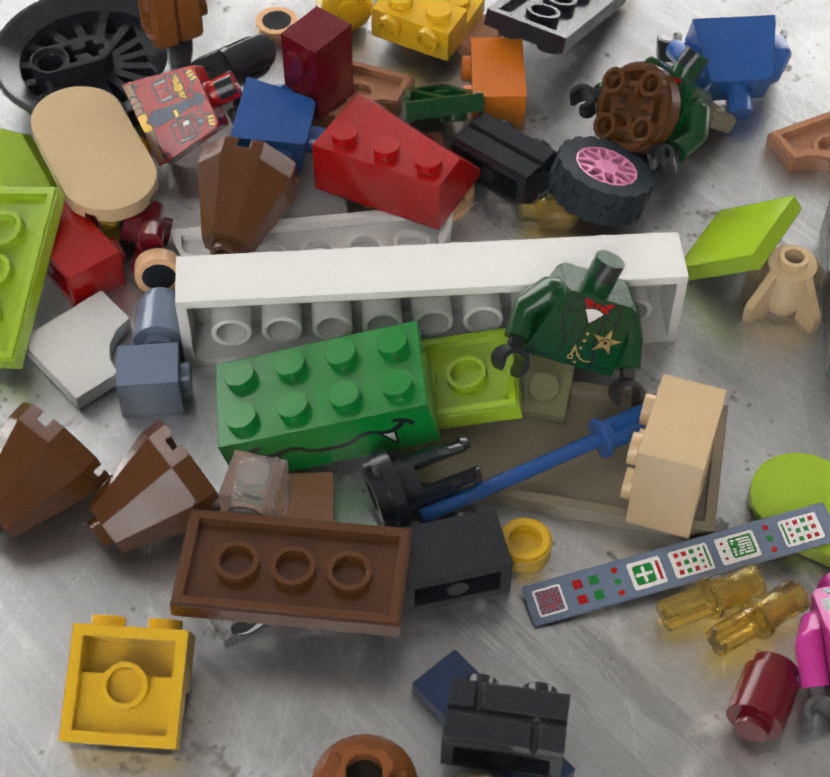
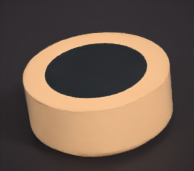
M285 7L267 8L256 17L257 34L268 36L275 43V46H281V33L289 25L298 21L297 15Z
M152 248L141 253L134 264L137 286L144 292L155 287H165L175 291L176 256L178 255L165 248Z

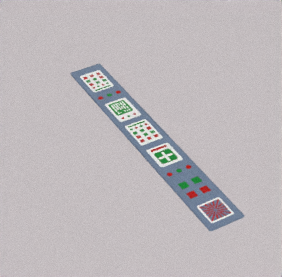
M821 502L523 586L522 592L533 625L537 627L829 544L830 516L824 503Z

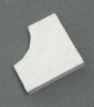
M101 290L33 331L26 355L78 409H81L116 386V368L112 363V354L118 341L132 329L130 318Z

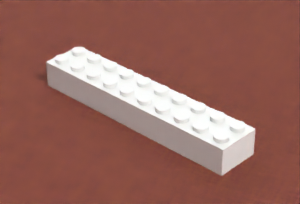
M679 232L176 256L175 306L185 362H190L191 367L216 366L218 363L417 321L423 339L506 328L516 297L521 291L543 277L550 276L557 265L565 262L588 269L596 252L606 250L619 256L625 263L619 278L627 283L632 300L639 306L643 343L676 342L689 275Z

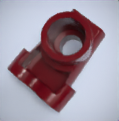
M151 200V203L144 211L124 219L122 222L119 241L136 244L130 264V270L133 275L135 261L141 253L152 248H162L168 245L173 219L164 217L165 206L160 202Z

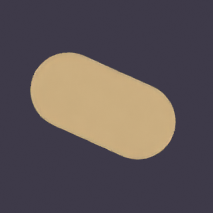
M77 86L53 92L36 105L30 119L34 141L57 186L66 195L65 201L71 210L85 217V213L95 215L97 221L106 222L128 219L145 210L151 203L150 197L154 192L157 193L159 186L156 165L116 97L99 88Z

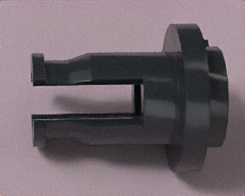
M463 433L456 435V440L452 442L430 445L394 460L390 459L383 447L369 452L370 461L362 464V475L372 504L382 524L393 521L396 527L400 528L407 523L413 522L410 511L450 496L460 487L469 483L474 485L482 483V475L478 465L422 487L416 470L471 448L467 437Z

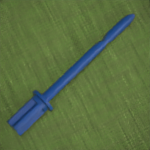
M643 403L602 421L593 418L588 422L589 435L484 480L478 485H473L420 508L418 512L421 521L427 523L594 449L603 458L611 457L614 449L631 442L634 431L639 432L640 428H646L645 425L639 424Z

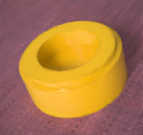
M523 517L513 519L502 527L513 562L512 571L533 573L542 569L548 563L552 550V535L543 523L536 519Z

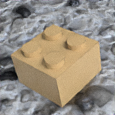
M663 374L657 394L646 393L639 418V424L645 425L646 428H640L639 432L634 431L626 463L634 465L635 468L627 467L620 493V498L629 500L625 522L689 539L710 465L727 390Z

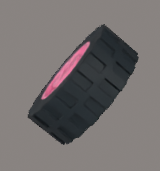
M576 136L574 139L565 140L563 145H560L546 184H549L547 189L553 195L554 201L558 205L563 206L565 211L570 214H574L586 222L597 223L600 226L621 227L622 225H631L641 217L654 188L655 175L651 172L649 164L645 163L640 155L623 149L612 140L600 139L596 136Z

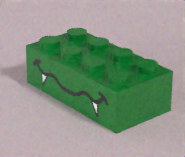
M417 321L216 364L218 449L234 476L280 474L367 456L370 451L383 447L386 451L440 440L430 356Z

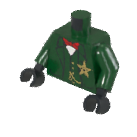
M689 46L685 47L673 66L653 56L644 61L667 70L675 79L680 92V113L673 132L664 143L654 145L647 153L651 170H654L662 163L663 176L667 178L674 177L678 172L677 162L681 163L708 138L710 105L713 96L694 82L709 60ZM602 82L596 84L594 88L587 84H579L571 89L569 94L571 106L587 101L579 106V115L582 118L589 119L596 114L598 99L603 88Z
M599 250L596 252L588 269L565 262L557 265L550 276L543 277L521 291L516 297L504 333L508 338L507 344L499 345L491 353L493 367L502 371L506 365V359L509 355L513 354L514 363L510 368V375L520 378L528 371L530 365L528 354H532L610 377L616 369L620 371L619 378L614 380L608 389V396L612 403L620 406L621 392L629 385L632 388V407L643 403L645 390L639 382L635 381V372L641 370L643 332L639 306L632 300L627 283L619 278L625 267L624 261L612 252Z

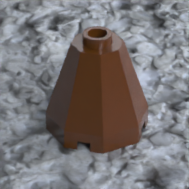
M224 136L203 147L198 161L201 235L204 247L210 251L211 255L256 251L296 199L300 185L299 178H295L297 172L296 162L266 142L251 140L249 148L237 146L239 138Z
M22 402L8 417L0 434V534L5 531L14 538L95 493L110 477L105 469L98 468L101 463L97 457L55 419L47 426L38 421L37 418L44 411L33 403Z
M160 419L141 432L88 506L95 517L88 521L87 524L106 549L115 543L122 552H126L184 533L187 529L191 509L228 511L225 504L219 499V494L182 444L177 446L171 437L174 435L173 432Z

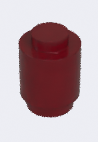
M762 651L756 653L753 660L745 663L726 710L728 720L734 725V730L741 737L760 743L782 736L800 688L797 678L798 668L790 659L775 652Z

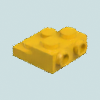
M378 0L371 8L372 36L448 61L484 13L485 0Z
M105 614L92 615L91 624L73 623L58 741L63 743L180 751L186 693L190 694L196 636L189 630H182V621L165 618H150L148 620V628L126 626L127 618Z

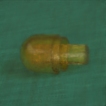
M553 194L538 196L536 203L519 204L517 207L519 223L536 222L539 229H545L546 231L572 229L581 219L565 211L563 206L558 205Z

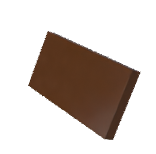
M191 509L170 601L172 616L400 637L413 529Z

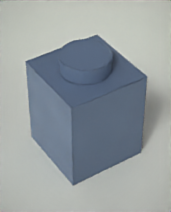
M178 342L117 346L116 390L122 416L133 417L184 413V393L193 391L192 368L190 362L181 361Z

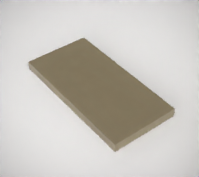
M573 380L564 425L522 417L519 419L439 429V441L405 447L403 456L430 445L452 442L456 440V435L463 433L467 437L471 448L416 470L421 485L424 487L477 465L481 471L482 481L589 435L588 422L591 419L597 418L602 421L632 408V390L625 388L622 390L621 404L618 406L612 403L608 396L609 386ZM728 405L723 406L710 465L689 539L625 522L629 500L620 498V493L627 467L635 468L634 465L626 463L630 442L614 449L613 455L609 458H603L594 449L474 503L687 540L714 533ZM469 483L467 485H464L460 487L455 493L462 491L468 487H471L474 484Z

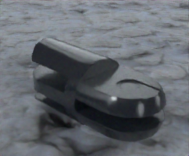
M256 34L198 57L190 66H203L210 80L231 71L241 87L245 84L246 77L259 79L265 76L275 62L277 51L275 43L270 37Z

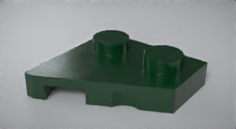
M445 84L403 89V121L406 122L441 117L442 122H461L468 119L467 113L484 111L483 92Z

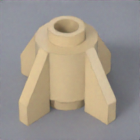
M780 245L774 249L761 269L748 271V274L759 284V287L746 303L742 318L749 324L766 315L768 310L780 316L795 314L794 319L809 334H812L818 330L821 321L815 288L822 285L825 271L809 250L797 245Z

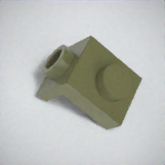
M528 354L530 360L529 369L524 376L520 377L522 417L564 425L575 366Z

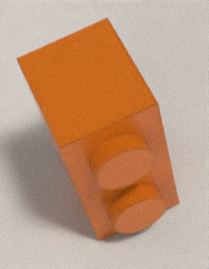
M471 37L470 55H462L461 64L462 82H470V85H463V88L483 92V112L498 120L505 119L509 121L515 129H524L527 91L523 39ZM482 111L472 112L471 121Z

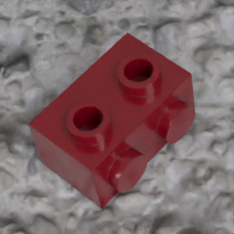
M316 6L281 33L285 85L296 93L313 99L316 103L313 118L320 121L354 94L351 24Z

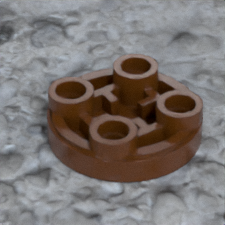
M644 61L632 62L621 68L612 67L607 70L602 79L603 88L598 99L596 118L593 123L595 135L600 139L612 140L624 150L637 153L638 155L646 154L654 145L664 143L673 132L680 113V92L673 76L664 68Z

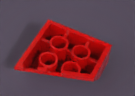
M359 93L354 96L312 144L316 189L437 230L442 227L480 176L479 167L412 124L403 121L401 117Z

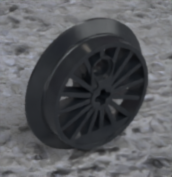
M38 0L18 12L0 31V90L12 103L25 110L31 116L36 105L53 92L77 86L99 88L114 95L123 102L121 105L135 128L140 126V123L122 85L190 66L193 56V40H179L177 45L163 50L156 49L142 30L138 0ZM109 34H115L112 37V39L108 41Z

